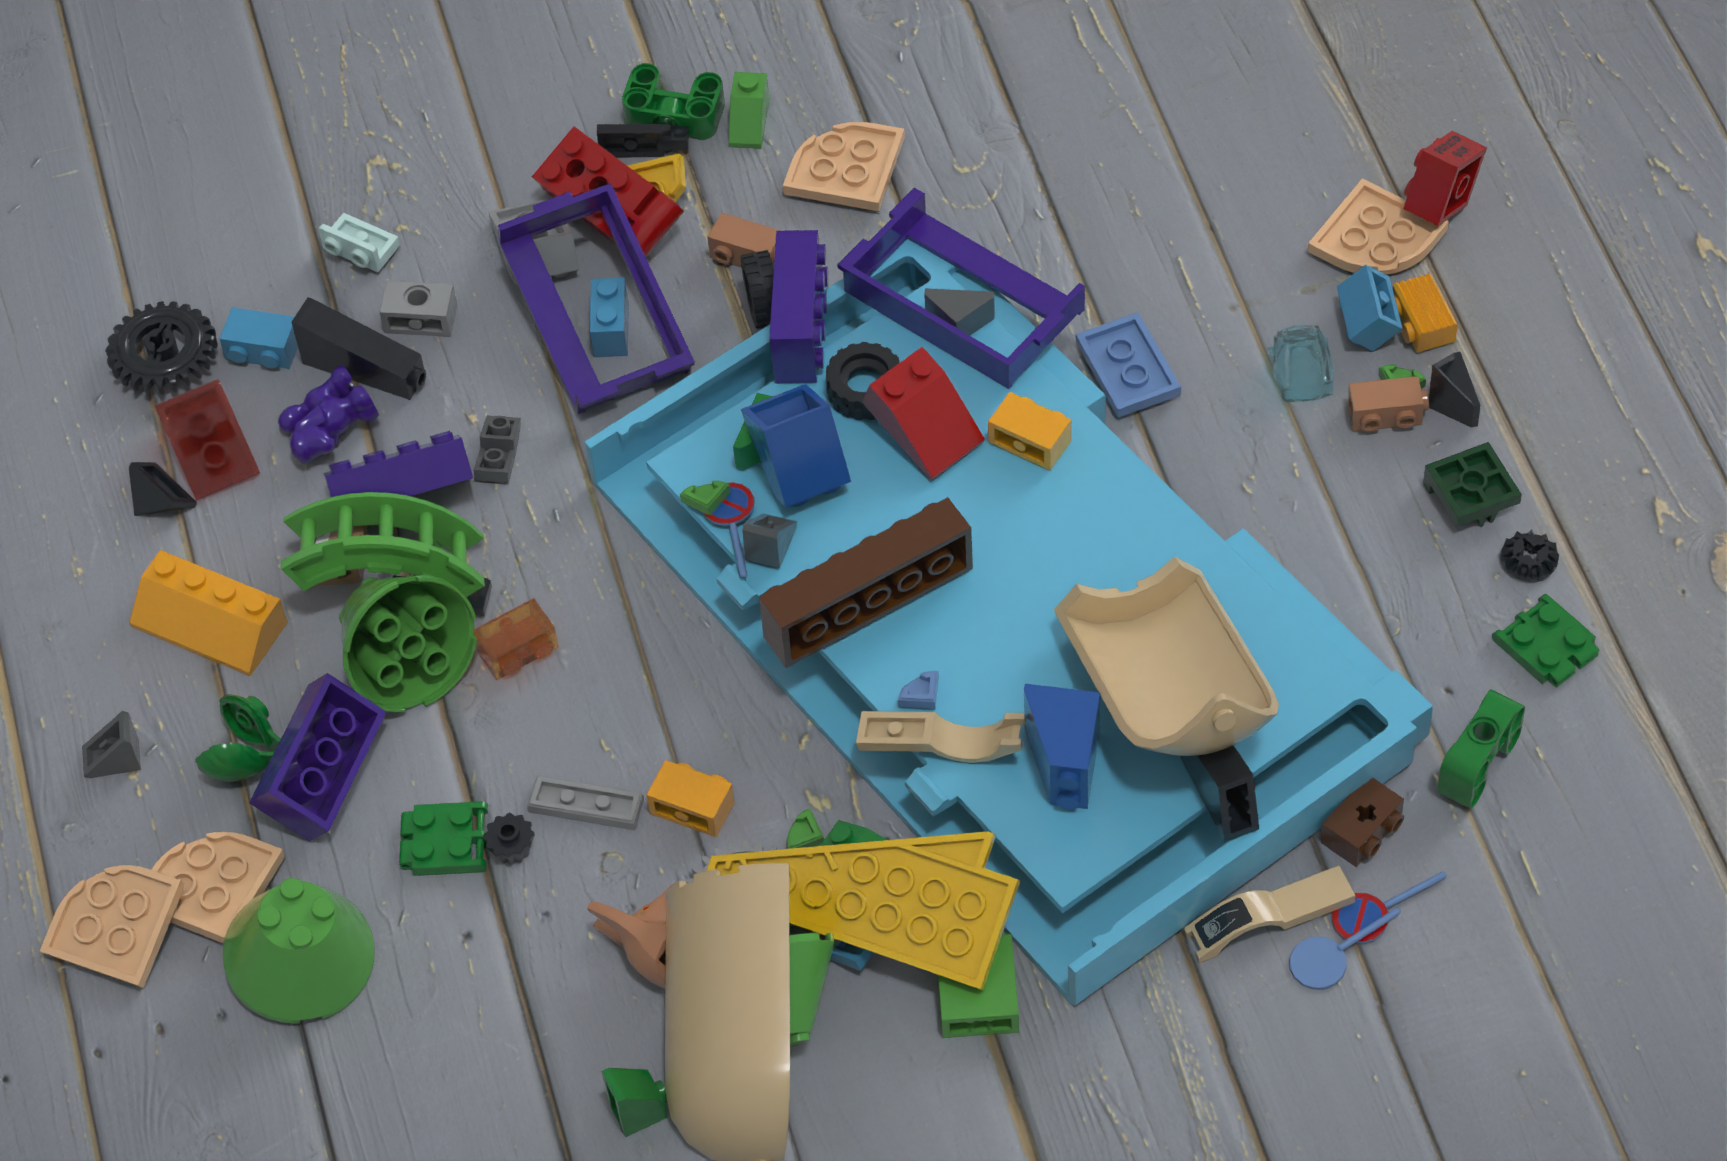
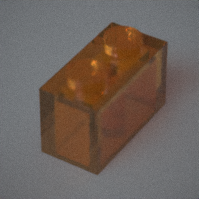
M535 598L474 629V636L477 638L476 651L496 680L518 672L521 667L538 658H544L551 654L553 650L559 648L555 627Z

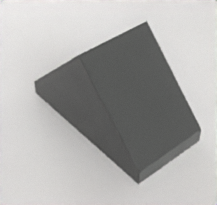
M925 288V309L968 335H972L995 317V294L992 291Z
M763 513L745 522L742 529L745 559L780 568L795 532L797 521Z
M121 711L82 746L84 777L95 778L141 770L139 739L128 712Z

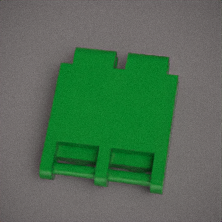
M1543 594L1538 598V604L1526 613L1522 611L1518 613L1513 623L1502 631L1496 630L1491 636L1498 646L1542 685L1549 681L1553 686L1558 687L1576 673L1574 671L1576 667L1581 669L1597 657L1600 650L1595 645L1596 636L1548 594Z
M483 801L414 805V811L402 812L400 869L412 870L414 876L480 873L486 871L487 861L483 859V845L486 841L483 835L486 833L484 831V815L488 813V804ZM473 816H477L476 830H473ZM472 844H476V859H472Z

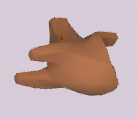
M671 885L654 901L643 906L632 916L608 905L591 901L587 910L598 917L593 927L624 948L629 963L642 977L665 989L666 892Z

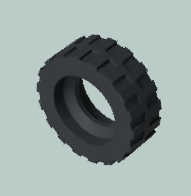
M768 250L744 254L740 257L745 291L756 329L767 327L771 322L774 268Z
M868 342L853 343L844 349L838 350L837 354L829 360L830 364L826 367L828 399L837 412H842L848 418L873 420L875 417L862 403L866 392L852 390L848 386V378L852 373L862 370L875 371L882 376L899 364L900 360L896 354L892 353L891 349L888 347L884 348L881 344H870Z

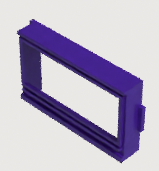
M611 183L575 197L572 196L570 191L533 205L534 212L498 225V243L577 414L585 412V409L684 371L686 373L691 371V366L695 365V361ZM601 211L669 355V358L603 384H600L532 238V236Z
M915 187L889 212L891 220L870 241L863 238L837 264L838 269L843 271L844 291L1007 389L1012 387V383L1074 317L1077 314L1080 315L1085 310V286L1079 283L1068 295L1053 288L926 214L925 193ZM909 239L1041 316L1044 320L1007 358L870 276Z

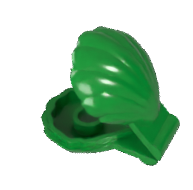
M233 694L224 695L219 700L220 713L230 730L239 739L244 740L245 743L260 745L269 751L259 752L246 744L228 743L213 745L209 747V750L203 751L200 756L196 757L195 762L198 769L209 778L224 782H235L251 778L266 770L281 738L273 732L267 720L269 711L261 700L254 696L244 698Z

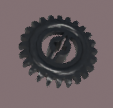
M164 301L157 303L156 307L146 304L144 311L139 309L133 310L134 316H124L122 318L123 325H115L113 328L115 334H111L107 339L109 343L105 349L108 356L107 364L112 369L114 378H120L124 387L131 380L134 392H138L139 386L143 383L147 395H150L153 385H157L159 393L163 396L165 385L168 383L174 392L177 393L178 380H182L190 387L191 383L188 375L191 373L196 375L198 379H201L202 374L199 366H204L207 370H210V362L207 356L214 360L216 358L214 349L218 347L217 339L215 338L216 331L211 326L210 319L202 316L201 310H191L189 304H183L179 307L175 301L170 302L168 306H165ZM174 330L180 332L185 337V343L180 353L173 335ZM145 335L144 344L149 356L148 360H144L137 354V346Z

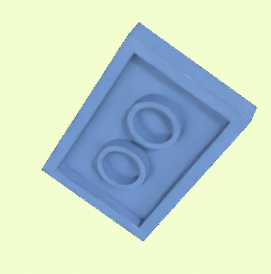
M1139 312L1076 334V344L1118 418L1181 395V385Z

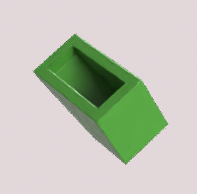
M734 72L730 96L729 147L762 149L770 100L767 73Z

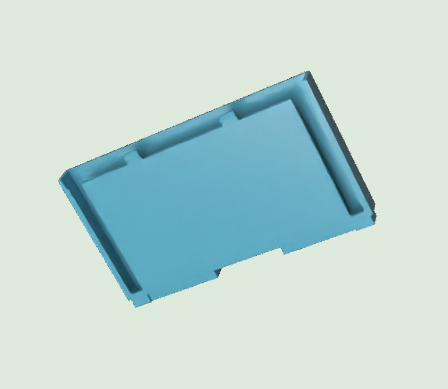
M909 239L870 276L924 309L925 288L994 292V319L970 336L1007 358L1036 329L1000 292ZM843 278L822 292L827 293V314H823V319H821L825 320L826 340L822 341V346H819L824 347V368L818 369L817 383H775L769 340L770 325L586 440L584 444L590 477L599 492L917 838L987 831L996 834L985 868L1020 880L1004 932L1012 934V941L1071 1005L1076 1006L1320 830L1322 823L1349 794L1372 778L1384 784L1413 762L1415 745L1430 734L1433 705L1396 669L1391 671L1244 528L1224 541L1105 425L1106 395L1052 343L1012 383V387L1007 389L844 291ZM868 342L870 344H881L884 348L888 347L894 355L896 354L901 362L923 347L947 374L984 436L985 441L931 481L876 418L873 420H855V418H848L842 412H837L834 409L833 404L829 402L826 388V367L830 364V358L835 356L838 350L844 349L850 344ZM871 370L857 371L849 376L847 383L854 391L867 392L869 385L880 378L881 375ZM807 384L830 405L851 482L842 485L836 492L829 494L821 493L811 497L803 505L785 507L774 496L761 462L744 470L736 468L733 445L745 421L741 409L752 405L757 393L776 396ZM1009 392L1020 397L1030 398L1036 404L1051 411L1061 412L1071 419V442L1050 471L988 443V421ZM712 481L735 482L743 484L751 490L755 499L754 509L749 517L736 524L747 570L746 577L740 576L730 527L713 524L705 518L703 512L682 503L680 493L692 485L698 487L712 484ZM948 497L971 526L973 569L785 668L763 637L759 596L763 595L769 588L776 585L780 586L795 578L801 571L812 569L824 563L835 553L844 552L858 545L864 538L881 533L890 528L896 521L907 519L917 514L928 504L937 503ZM763 513L797 521L795 532L780 568L745 559L742 533L745 522ZM1173 557H1177L1201 570L1271 685L1279 702L1278 713L1269 723L1252 736L1234 745L1254 775L1259 830L1224 842L1180 756L1150 751L1135 746L1120 731L1101 695L1100 734L1088 809H1064L1058 805L1050 804L1025 732V725L1021 726L1019 739L1023 743L1022 750L988 762L968 763L953 761L938 756L933 752L859 751L856 745L861 711L936 712L940 717L954 724L968 727H984L997 723L1003 719L1005 713H1024L1025 684L1098 692L1053 610L1076 584L1096 589L1118 588L1119 592L1130 591L1137 588L1136 582L1156 573ZM938 671L939 681L936 709L898 706L899 694L905 685L920 677V674L924 672Z

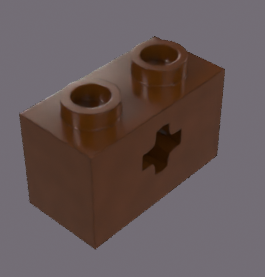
M1370 779L1349 794L1322 823L1321 844L1357 868L1365 858L1371 859L1377 853L1382 843L1381 840L1388 832L1394 834L1404 821V815H1402L1404 798L1376 779Z

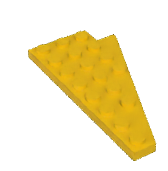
M989 831L713 855L706 870L718 869L721 871L722 876L739 873L740 865L789 863V923L825 936L827 933H832L834 939L981 990L984 989L1020 884L1018 879L985 868L996 838V834Z

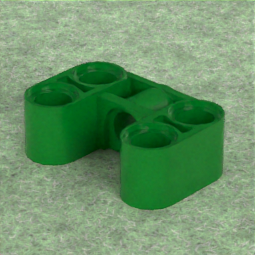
M650 63L639 64L632 69L622 96L625 123L686 126L689 128L690 138L698 140L709 139L715 135L725 107L723 81L716 73L704 72L695 78L689 94L665 91L661 87L658 68Z
M1492 689L1489 690L1465 730L1446 753L1440 767L1437 792L1472 809L1483 793L1489 765L1498 751L1508 755L1514 748L1521 734L1525 706Z

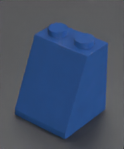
M807 384L741 409L773 494L785 507L803 505L811 497L821 493L829 494L836 492L842 485L851 482L830 405Z
M1025 684L1024 713L1027 717L1025 732L1050 804L1058 805L1064 809H1088L1100 734V692Z

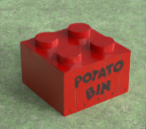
M1451 131L1442 138H1437L1427 148H1422L1414 161V166L1417 167L1414 177L1410 179L1404 191V195L1407 198L1403 209L1437 226L1468 205L1487 147Z

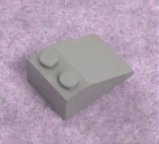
M551 198L490 211L489 217L497 242L499 224L534 212L533 205ZM568 224L532 236L550 276L556 278L569 275L571 271L579 270L573 233ZM499 245L507 272L515 285L517 282Z

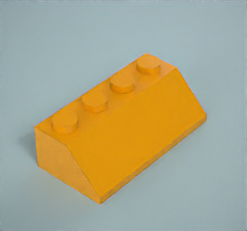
M160 550L141 576L129 623L135 629L251 677L288 622L280 598Z

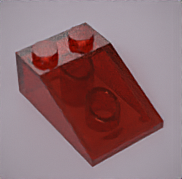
M219 379L155 405L157 414L196 501L260 474Z

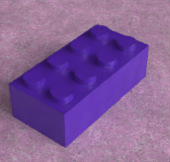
M818 230L776 231L769 338L775 383H817L818 369L824 368V347L819 346H822V341L826 340L825 320L821 319H823V314H827V293L822 292L829 285L828 266L822 267V265H826V245L819 244Z
M446 431L430 436L431 443L419 446V443L415 440L397 445L398 452L385 455L383 450L363 455L364 462L351 465L349 459L330 464V471L323 473L330 497L365 492L413 496L472 479L473 475L462 437L459 435L453 436L452 432Z
M329 673L308 684L249 804L308 842L328 832L383 721L386 711L359 693H356V691Z

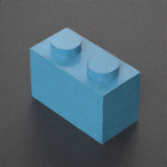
M1364 265L1337 286L1340 299L1339 305L1347 327L1346 334L1354 344L1374 351L1403 330L1388 275L1368 265Z
M625 277L591 279L590 337L594 357L628 356L629 301Z
M232 307L219 338L225 359L236 363L245 362L264 365L268 368L290 369L298 349L291 323L294 316Z

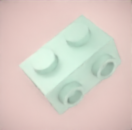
M343 213L332 227L322 224L318 228L323 249L334 256H342L361 268L366 267L376 272L380 271L400 246L398 236L346 213Z

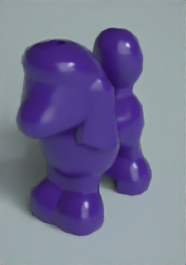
M343 365L337 366L324 384L308 392L303 403L288 406L279 415L278 424L280 429L285 433H291L289 439L291 452L303 464L310 463L314 458L332 452L334 446L340 442V435L345 433L356 420L371 422L379 416L367 391L361 385L355 388L351 382L353 380L351 375Z

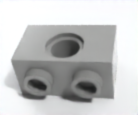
M387 280L380 308L384 333L451 337L458 306L453 284Z

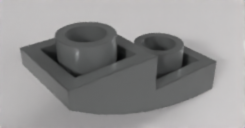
M486 416L480 434L481 448L473 470L475 481L509 483L518 446L521 418Z

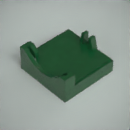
M1489 442L1425 465L1423 485L1429 494L1436 493L1456 527L1477 520L1482 527L1484 526L1485 517L1492 523L1498 511L1521 502L1522 494Z

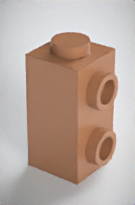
M721 212L707 236L710 258L723 264L741 267V255L768 250L774 268L776 231L781 230Z
M1419 377L1349 383L1347 406L1352 432H1372L1378 429L1409 428L1422 425L1423 411L1429 410V399L1427 390H1421Z

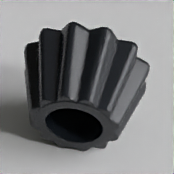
M510 812L504 817L496 816L494 822L487 824L488 831L483 835L487 842L486 848L503 863L509 862L513 865L515 862H522V859L528 856L535 836L534 831L531 830L532 823L525 821L523 815L514 816Z

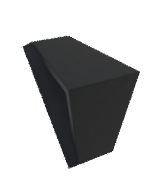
M1454 352L1432 365L1428 398L1429 408L1472 428L1478 426L1481 405L1461 352Z

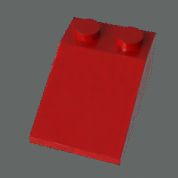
M923 347L871 383L862 402L931 481L985 441L984 436L947 374Z

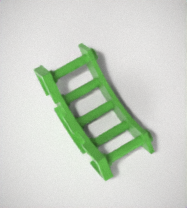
M351 493L316 501L283 517V522L301 538L300 551L281 560V570L303 591L326 580L344 576L347 570L367 568L368 572L399 575L402 571L416 576L438 577L453 584L466 597L485 586L484 577L466 563V550L483 540L484 534L458 514L432 502L393 493ZM379 525V535L352 536V527ZM393 527L419 533V541L394 537ZM338 530L337 539L315 544L317 537ZM433 540L449 549L452 554L433 546Z

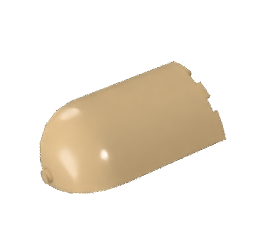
M1173 557L1153 575L1136 582L1137 588L1130 591L1119 592L1118 588L1096 589L1076 584L1053 610L1098 692H1100L1118 728L1137 747L1179 756H1195L1217 752L1252 736L1269 723L1278 713L1279 702L1271 685L1201 570L1177 557Z
M789 863L740 865L739 873L722 876L721 871L718 869L694 874L692 883L677 881L666 892L665 1093L670 1118L685 1141L714 1161H784L787 1146L790 1099Z

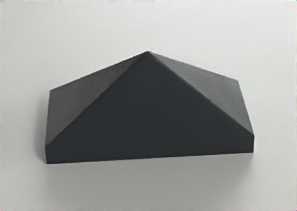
M131 462L129 476L134 516L195 508L197 502L156 462Z

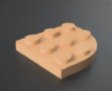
M847 122L832 126V131L818 137L814 134L799 147L791 161L783 183L784 195L880 211L905 139V129L868 122Z
M1362 178L1310 240L1308 252L1352 273L1357 272L1364 265H1368L1384 274H1392L1408 269L1424 259L1447 232L1449 221L1446 220L1437 226L1404 210L1405 199Z
M233 832L207 833V838L185 844L183 841L174 846L155 863L151 870L180 879L186 883L170 923L224 944L225 935L236 914L249 901L265 891L284 860L285 854L283 849L250 836Z
M119 865L105 868L103 872L94 875L88 880H81L63 898L54 914L40 952L144 988L186 883L180 879L140 866Z

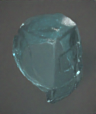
M1293 325L1278 331L1277 335L1273 338V346L1268 347L1267 351L1269 355H1273V376L1281 390L1282 399L1285 402H1306L1332 395L1334 392L1332 358L1328 347V339L1325 338L1319 326Z

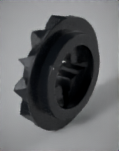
M1532 529L1524 534L1517 531L1512 538H1506L1501 550V561L1504 568L1511 575L1522 580L1536 581L1544 579L1551 575L1558 565L1559 554L1556 543L1550 542L1546 533L1540 536L1535 534ZM1525 547L1531 552L1537 551L1536 561L1530 555L1523 556Z

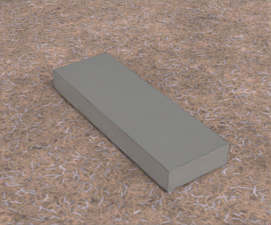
M537 775L527 808L529 813L635 830L644 796L642 792Z

